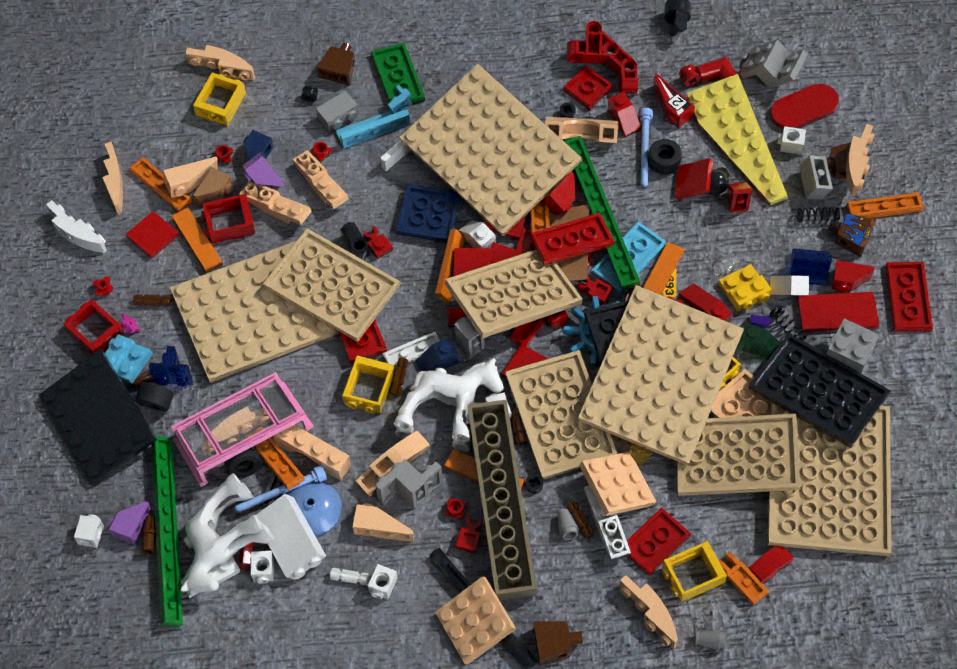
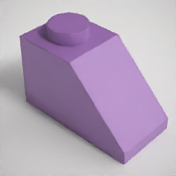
M260 152L243 165L245 170L243 174L249 181L253 180L256 184L284 185L283 180Z
M145 501L118 512L109 524L112 536L135 545L145 526L146 516L152 512L150 504Z

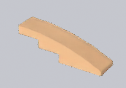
M108 142L105 144L109 159L103 161L109 175L104 176L103 180L115 210L120 215L123 204V181L112 142Z

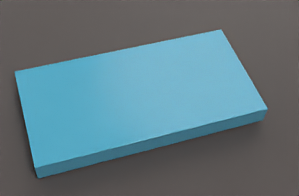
M637 222L623 237L637 275L655 259L667 244V241L640 222ZM606 254L591 270V274L597 279L613 286V290L620 295L623 291L609 256Z

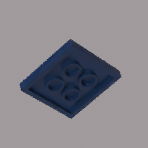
M408 184L396 234L447 243L450 230L455 228L462 197L455 191Z

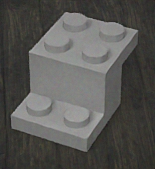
M778 40L766 42L750 50L747 60L742 65L743 68L740 75L743 78L757 75L770 89L794 81L808 54L804 50L790 53Z
M844 319L828 348L827 355L862 374L880 335Z
M405 459L400 463L397 462L386 476H381L376 482L378 502L384 506L398 493L413 508H416L443 483L442 467L435 462L425 467L422 474H420Z

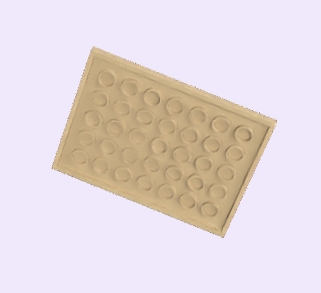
M479 64L472 68L399 137L411 151L502 236H505L582 161V158Z
M296 241L170 287L209 383L339 334L338 330L263 286V283Z
M636 285L578 420L688 466L744 328Z
M771 402L770 415L791 414ZM890 406L880 407L852 448L797 417L800 490L769 491L768 545L890 556Z

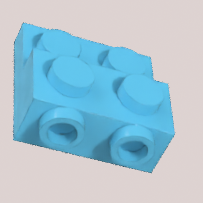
M119 334L115 339L110 340L109 348L105 352L120 379L133 384L153 355L151 349L137 345L132 339Z

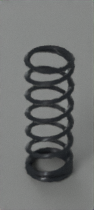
M806 207L803 210L802 208H798L797 220L798 222H803L804 211L806 209L808 222L810 221L811 210H813L814 221L816 222L817 211L819 209L821 221H823L824 209H826L827 221H829L830 210L832 208L834 220L837 219V221H839L840 208L836 207L834 211V208L830 207L828 211L827 208L824 207L821 211V209L818 207L815 211L814 208L811 207L809 212Z
M781 305L774 307L769 315L771 318H776L775 322L780 323V327L784 328V332L791 333L798 324H795L789 331H786V327L794 319H791L785 326H781L782 322L789 317V314L781 321H777V318L785 310H782ZM799 329L794 336L796 337L803 329ZM807 333L800 336L799 339L804 341L807 338Z

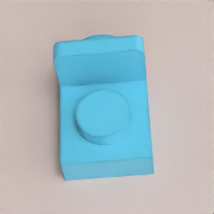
M400 85L396 86L400 95L394 97L388 104L392 114L406 110L412 105L410 92L406 88L402 89Z

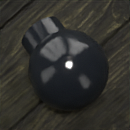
M719 167L712 170L708 193L719 195L727 190L730 174L726 168Z

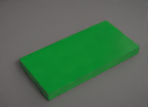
M405 43L371 51V56L388 103L394 97L400 95L396 88L398 85L410 92L412 105L425 101V95Z

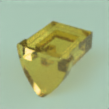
M628 441L633 460L638 466H641L650 458L653 451Z

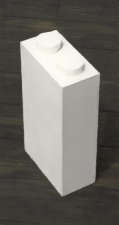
M284 494L256 515L269 528L275 538L268 545L285 577L299 579L305 575L307 570L318 566L322 562L321 560L327 557L294 497Z

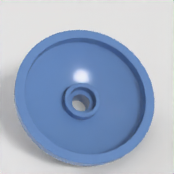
M312 481L286 494L294 497L316 537L328 533L339 522L342 514L341 499L337 491L329 484ZM309 501H313V502H314L313 505H308L307 503H308Z

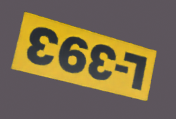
M676 269L663 291L664 297L671 296L676 298Z

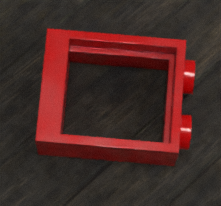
M246 194L203 203L204 211H201L203 222H207L208 226H205L204 229L206 237L211 238L212 244L256 234ZM242 209L246 224L214 231L211 216Z
M93 299L84 303L77 312L67 317L63 323L66 332L91 355L99 349L105 353L109 348L110 340L115 339L118 334L125 336L123 327ZM96 312L111 327L91 343L76 327Z

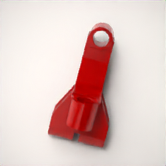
M598 21L588 22L584 40H571L567 42L568 62L606 64L619 76V93L638 92L637 62L602 31V25Z

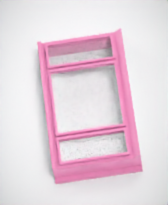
M276 372L171 426L176 436L173 441L200 487L208 484L203 472L301 421L307 431L314 428L297 400Z

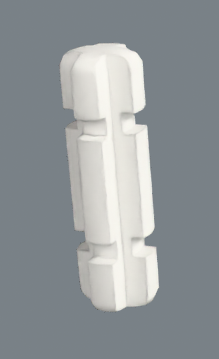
M332 568L330 579L337 581L341 579L343 582L355 584L359 582L361 585H368L370 574L363 572L359 574L357 571L345 569L340 571L339 568Z

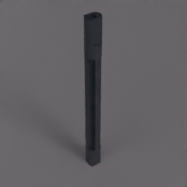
M440 548L433 550L429 558L461 593L471 584ZM510 633L501 640L525 669H531L536 665L537 660L513 633Z

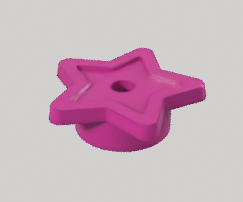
M124 313L121 314L123 321H121L120 325L124 331L130 334L135 331L140 332L141 329L136 324L134 318H129Z

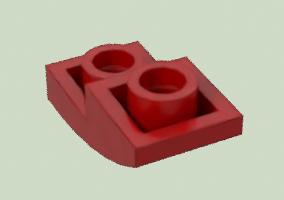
M775 546L758 558L748 569L763 583L776 576L779 569L790 564L794 556L783 546Z

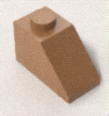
M211 168L193 194L195 205L201 206L203 203L224 199L233 190L231 176Z

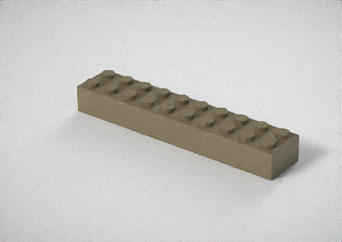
M507 399L467 405L494 592L500 601L537 596Z

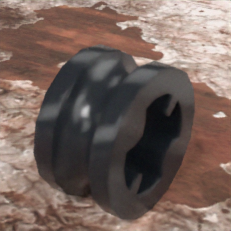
M312 85L304 86L301 94L302 99L308 102L316 101L318 89Z
M572 103L562 104L559 108V115L561 118H574L575 106Z
M538 474L529 475L526 478L527 491L531 494L541 492L544 483L543 478ZM538 481V485H535V487L531 486V483Z

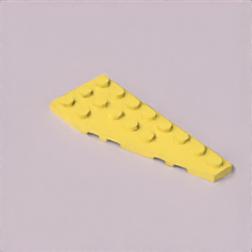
M736 74L687 92L689 101L695 105L694 113L699 126L715 141L730 161L740 169L770 205L788 199L739 75Z

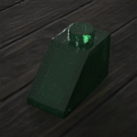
M746 323L741 336L739 350L769 359L781 342L765 328Z

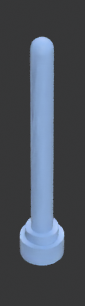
M642 108L638 111V119L642 123V187L648 185L649 123L653 119V110L650 108Z
M321 465L315 467L311 474L304 476L305 480L289 491L312 481L322 482L327 480L323 467ZM284 485L236 505L235 511L242 512L289 491Z

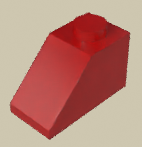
M625 92L608 99L607 111L614 121H618V127L625 137L641 130L634 106Z
M571 171L542 199L555 215L565 214L572 208L570 204L575 200L574 173Z
M747 182L728 184L727 199L730 213L749 210L752 188Z
M837 260L834 267L831 289L839 292L853 291L872 278L875 266Z

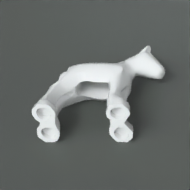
M495 358L490 359L486 363L474 365L462 376L446 374V370L442 368H436L435 371L419 372L416 375L414 384L409 388L412 392L407 394L404 404L398 411V416L394 422L396 427L395 435L404 439L414 432L412 419L414 411L423 402L435 398L447 405L457 407L453 420L452 447L461 452L470 451L471 433L465 424L468 415L467 405L474 403L475 392L480 385L487 387L494 393H501L504 389L495 366Z
M234 473L227 477L226 481L205 501L204 506L185 525L187 537L184 538V541L190 549L193 547L195 552L194 560L184 577V584L181 587L182 592L188 591L189 598H192L195 593L211 592L219 588L218 580L208 575V571L212 567L226 563L239 549L249 543L267 544L275 539L269 528L256 515H252L248 520L239 523L222 536L215 532L219 515L228 506L238 501L253 498L248 487L243 482L241 483Z

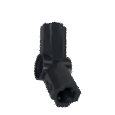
M348 222L343 225L340 231L351 248L350 253L365 261L369 256L367 240L363 238L355 222Z

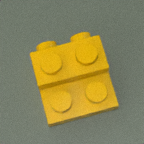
M751 264L718 281V284L737 312L748 310L758 302L767 301L772 291L762 275L759 276Z

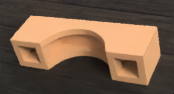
M561 117L545 118V125L562 140L581 136L582 138L598 142L617 143L618 121Z
M296 425L273 436L278 446L290 453L299 452L304 454L318 465H321L324 472L340 481L351 467L349 455Z

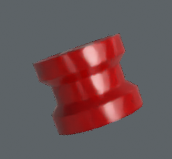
M687 65L679 71V76L684 79L683 83L686 87L696 85L701 79L699 73H696L694 65Z

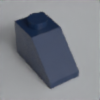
M252 130L243 142L248 161L259 152L267 159L274 148L271 137Z
M451 337L432 344L416 359L420 372L435 371L436 368L446 369L459 364L458 352Z

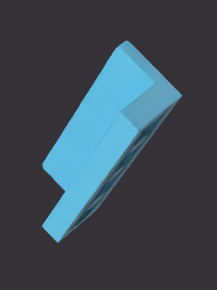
M407 109L395 114L388 111L338 129L336 134L343 149L409 126L410 114Z

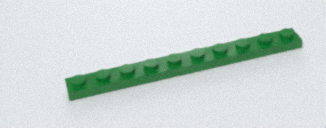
M578 136L564 140L582 158V161L574 168L587 204H589L591 214H601L615 241L614 246L605 249L622 291L633 288L636 285L640 286V279L582 137Z
M156 436L157 441L151 445L160 618L161 625L180 627L183 625L173 446L171 438Z

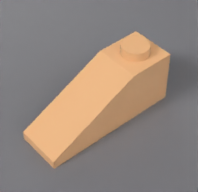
M217 157L163 170L164 183L170 197L174 198L189 194L202 183L211 168L218 170Z
M367 503L357 504L353 522L354 534L414 542L413 530L378 507Z

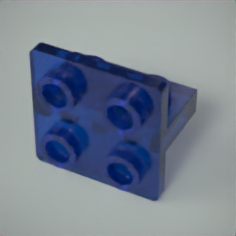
M793 248L791 252L790 276H809V284L828 286L832 255L827 251Z
M167 346L166 353H163L162 363H149L154 383L162 386L168 384H176L182 387L193 385L189 367L187 364L180 363L175 346Z

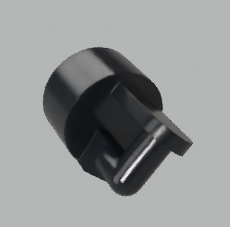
M667 0L665 2L664 19L669 23L670 35L675 37L679 32H684L687 29V22L691 18V3L689 0Z

